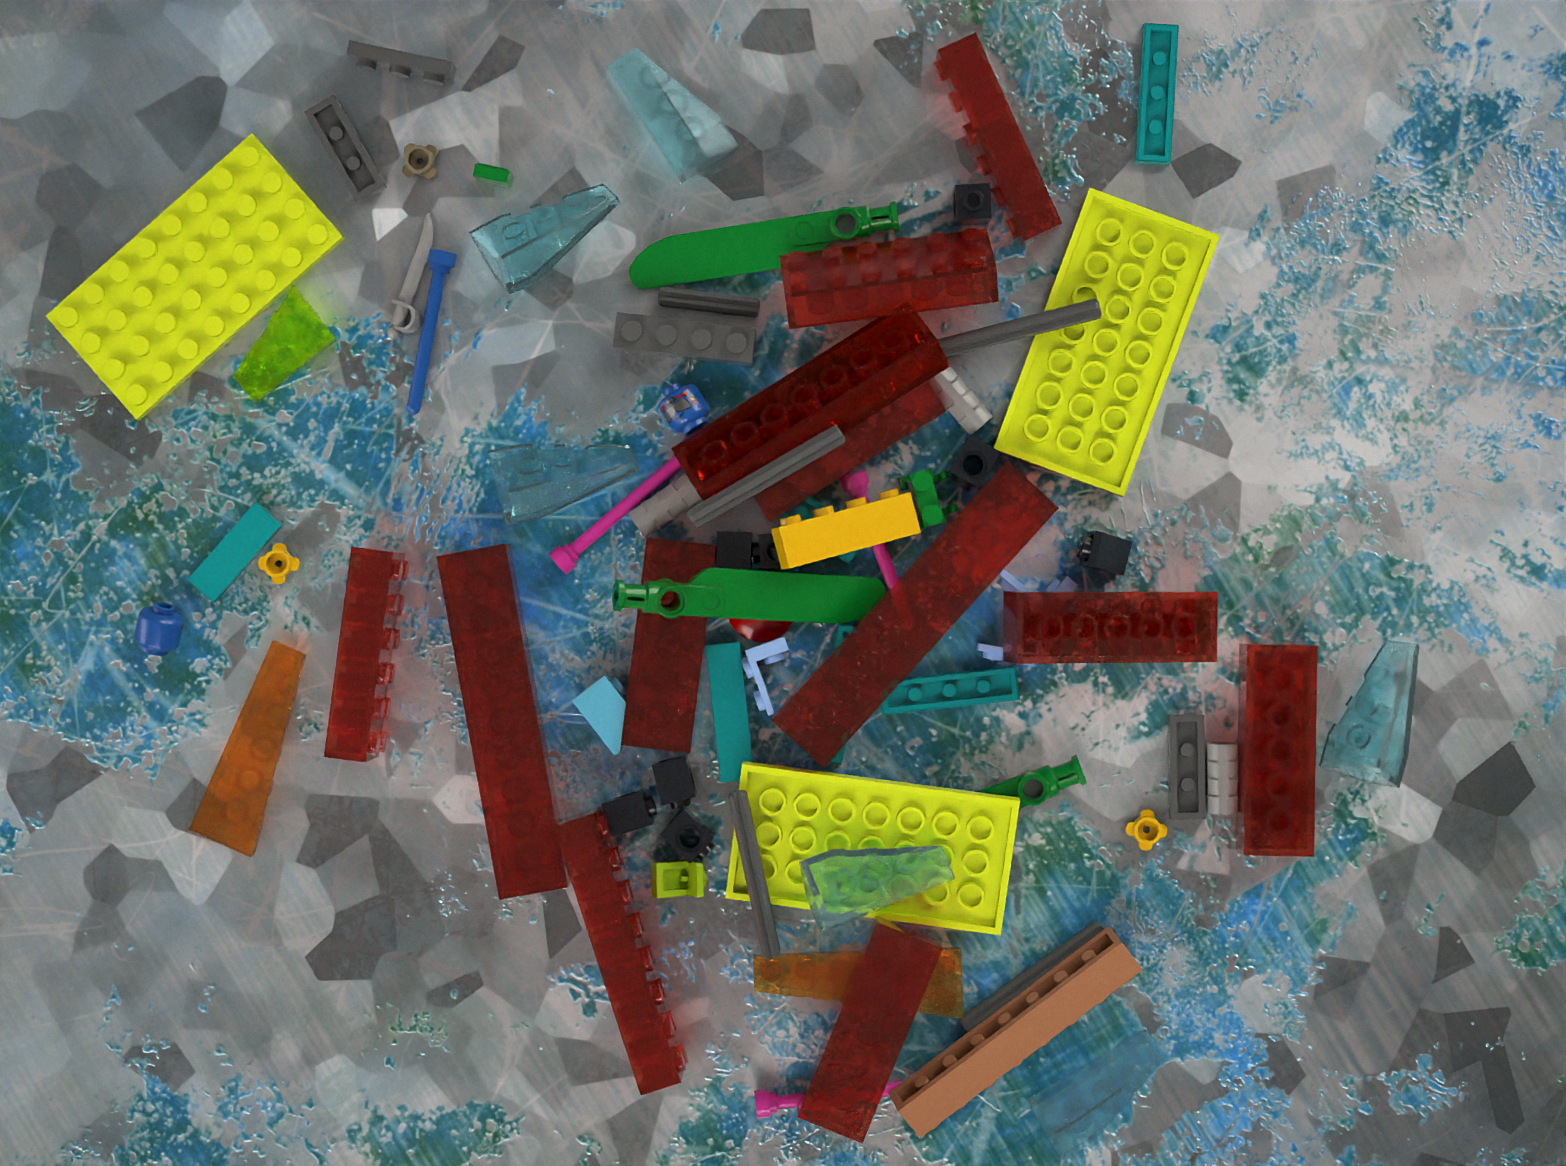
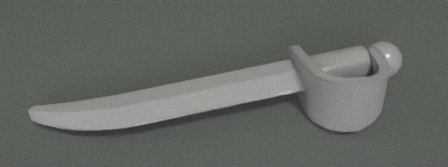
M429 213L426 214L422 234L398 300L391 299V303L395 304L396 307L389 323L392 326L387 329V335L390 339L399 338L400 332L413 333L422 325V315L411 306L427 263L429 250L433 244L434 227L431 214ZM410 310L412 314L411 321L407 326L403 327Z

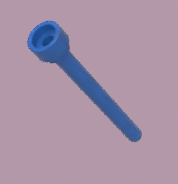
M437 249L429 250L427 263H430L429 270L432 271L406 407L408 413L412 415L418 414L421 408L446 274H450L451 268H455L457 257L455 253Z

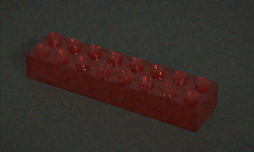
M905 300L672 447L671 450L697 493L704 501L832 426L836 425L843 434L946 370L950 367V364L937 338L909 301Z
M597 807L560 819L553 827L640 1095L681 1083L683 1073L687 1070V1053L683 1043L677 1044L675 1031L678 1028L672 1010L666 1011L664 1005V998L667 997L666 989L662 978H655L653 965L656 964L652 946L650 944L645 946L642 937L643 932L646 931L640 911L634 913L631 904L632 899L635 898L634 890L630 879H623L621 873V866L624 865L623 856L619 846L613 847L610 839L611 832L605 814H602L601 808Z

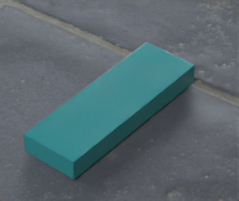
M255 502L187 580L210 601L216 603L284 525L258 502Z

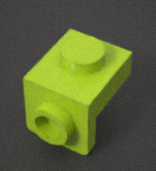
M687 860L651 862L652 897L692 896L699 898L704 896L707 875L702 862L694 860L691 863Z

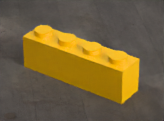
M898 488L877 493L879 500L867 503L865 497L845 502L847 509L834 512L833 505L813 510L814 518L801 521L800 514L779 519L781 526L771 529L781 570L921 533L911 492L899 495Z

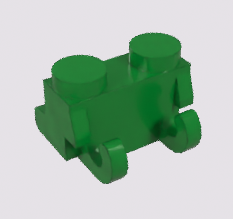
M928 468L897 478L901 491L909 489L908 482L912 484L922 522L918 521L920 529L947 522L945 515L959 511L957 504L942 509L939 504L933 482L949 478L947 471L934 475L932 468Z

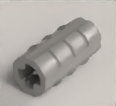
M949 364L945 365L925 383L969 435H972L993 417L983 405V402L979 401L973 394L972 389L967 387Z
M684 474L628 514L643 536L647 538L686 509H689V507L701 500L702 497Z
M1208 742L1206 759L1207 812L1210 814L1238 813L1239 797L1237 743Z

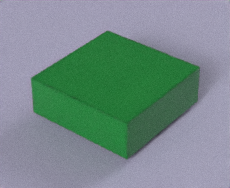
M481 163L475 164L473 177L478 182L511 189L513 175L508 169Z

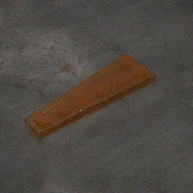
M273 640L189 830L244 855L254 856L265 818L266 804L274 783V773L282 752L281 746L285 731L289 725L292 704L296 698L307 654L279 641Z
M960 947L780 953V955L772 958H763L762 954H753L754 991L811 997L825 1001L835 1000L863 1006L873 1005L886 1007V1009L918 1011L924 1014L964 1018Z

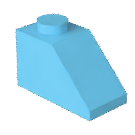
M606 674L573 699L572 702L615 756L623 749L629 700L625 695L629 691L617 676L611 678Z

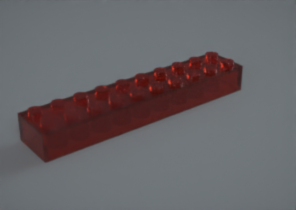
M1009 461L1001 463L895 582L770 718L771 721L824 768L1059 507Z
M500 544L436 556L499 900L568 888L572 883L511 545Z

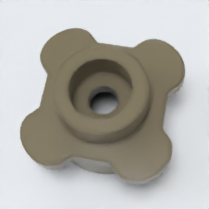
M413 143L406 145L404 148L405 165L402 168L404 175L408 178H413L415 175L424 176L426 179L434 178L437 174V170L434 167L435 158L438 156L437 148L433 145L424 147ZM419 158L423 159L422 164L417 163Z

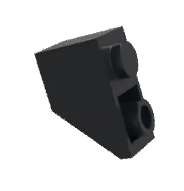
M1090 531L1087 533V536L1080 538L1076 557L1081 558L1080 566L1124 576L1132 541L1100 531Z

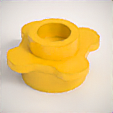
M276 543L273 545L272 551L259 558L258 566L271 576L273 583L283 584L286 581V576L291 571L299 569L300 561L287 552L285 544ZM278 560L282 562L280 567L276 565Z
M1150 809L1142 810L1140 817L1134 822L1127 823L1125 828L1126 833L1129 836H1134L1139 842V848L1144 851L1152 849L1154 843L1167 835L1166 825L1159 823L1154 818V812ZM1146 826L1150 828L1148 833L1143 831Z

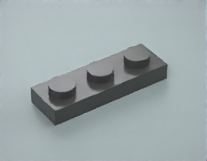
M349 40L346 53L353 62H356L355 66L368 71H376V66L387 68L390 74L402 78H409L410 74L423 76V81L435 85H443L444 81L454 83L457 70L451 61Z
M335 95L304 111L357 204L388 187Z
M1167 715L1169 819H1206L1204 715Z

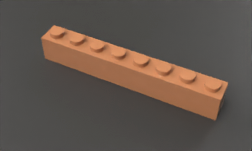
M1108 926L1043 975L1029 988L888 1092L897 1111L921 1138L927 1132L935 1129L955 1111L963 1108L968 1101L984 1089L991 1087L996 1080L1009 1070L1020 1065L1025 1058L1037 1049L1048 1044L1054 1036L1066 1027L1073 1025L1094 1006L1102 1003L1107 996L1123 984L1130 982L1143 969L1111 927Z

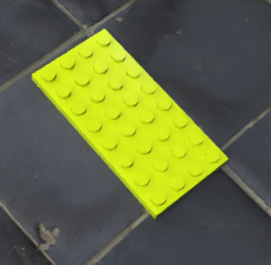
M251 133L51 310L46 317L135 419L141 420L345 240V237L257 137Z
M1089 188L1043 312L1097 299L1102 316L1094 321L1034 336L993 448L1014 458L1124 497L1220 235Z
M748 761L742 762L739 790H745L748 795L770 903L772 905L1001 935L1020 798ZM734 828L725 898L750 902Z

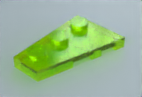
M293 284L286 293L287 296L279 309L269 319L268 326L258 341L254 342L233 375L256 404L338 340Z

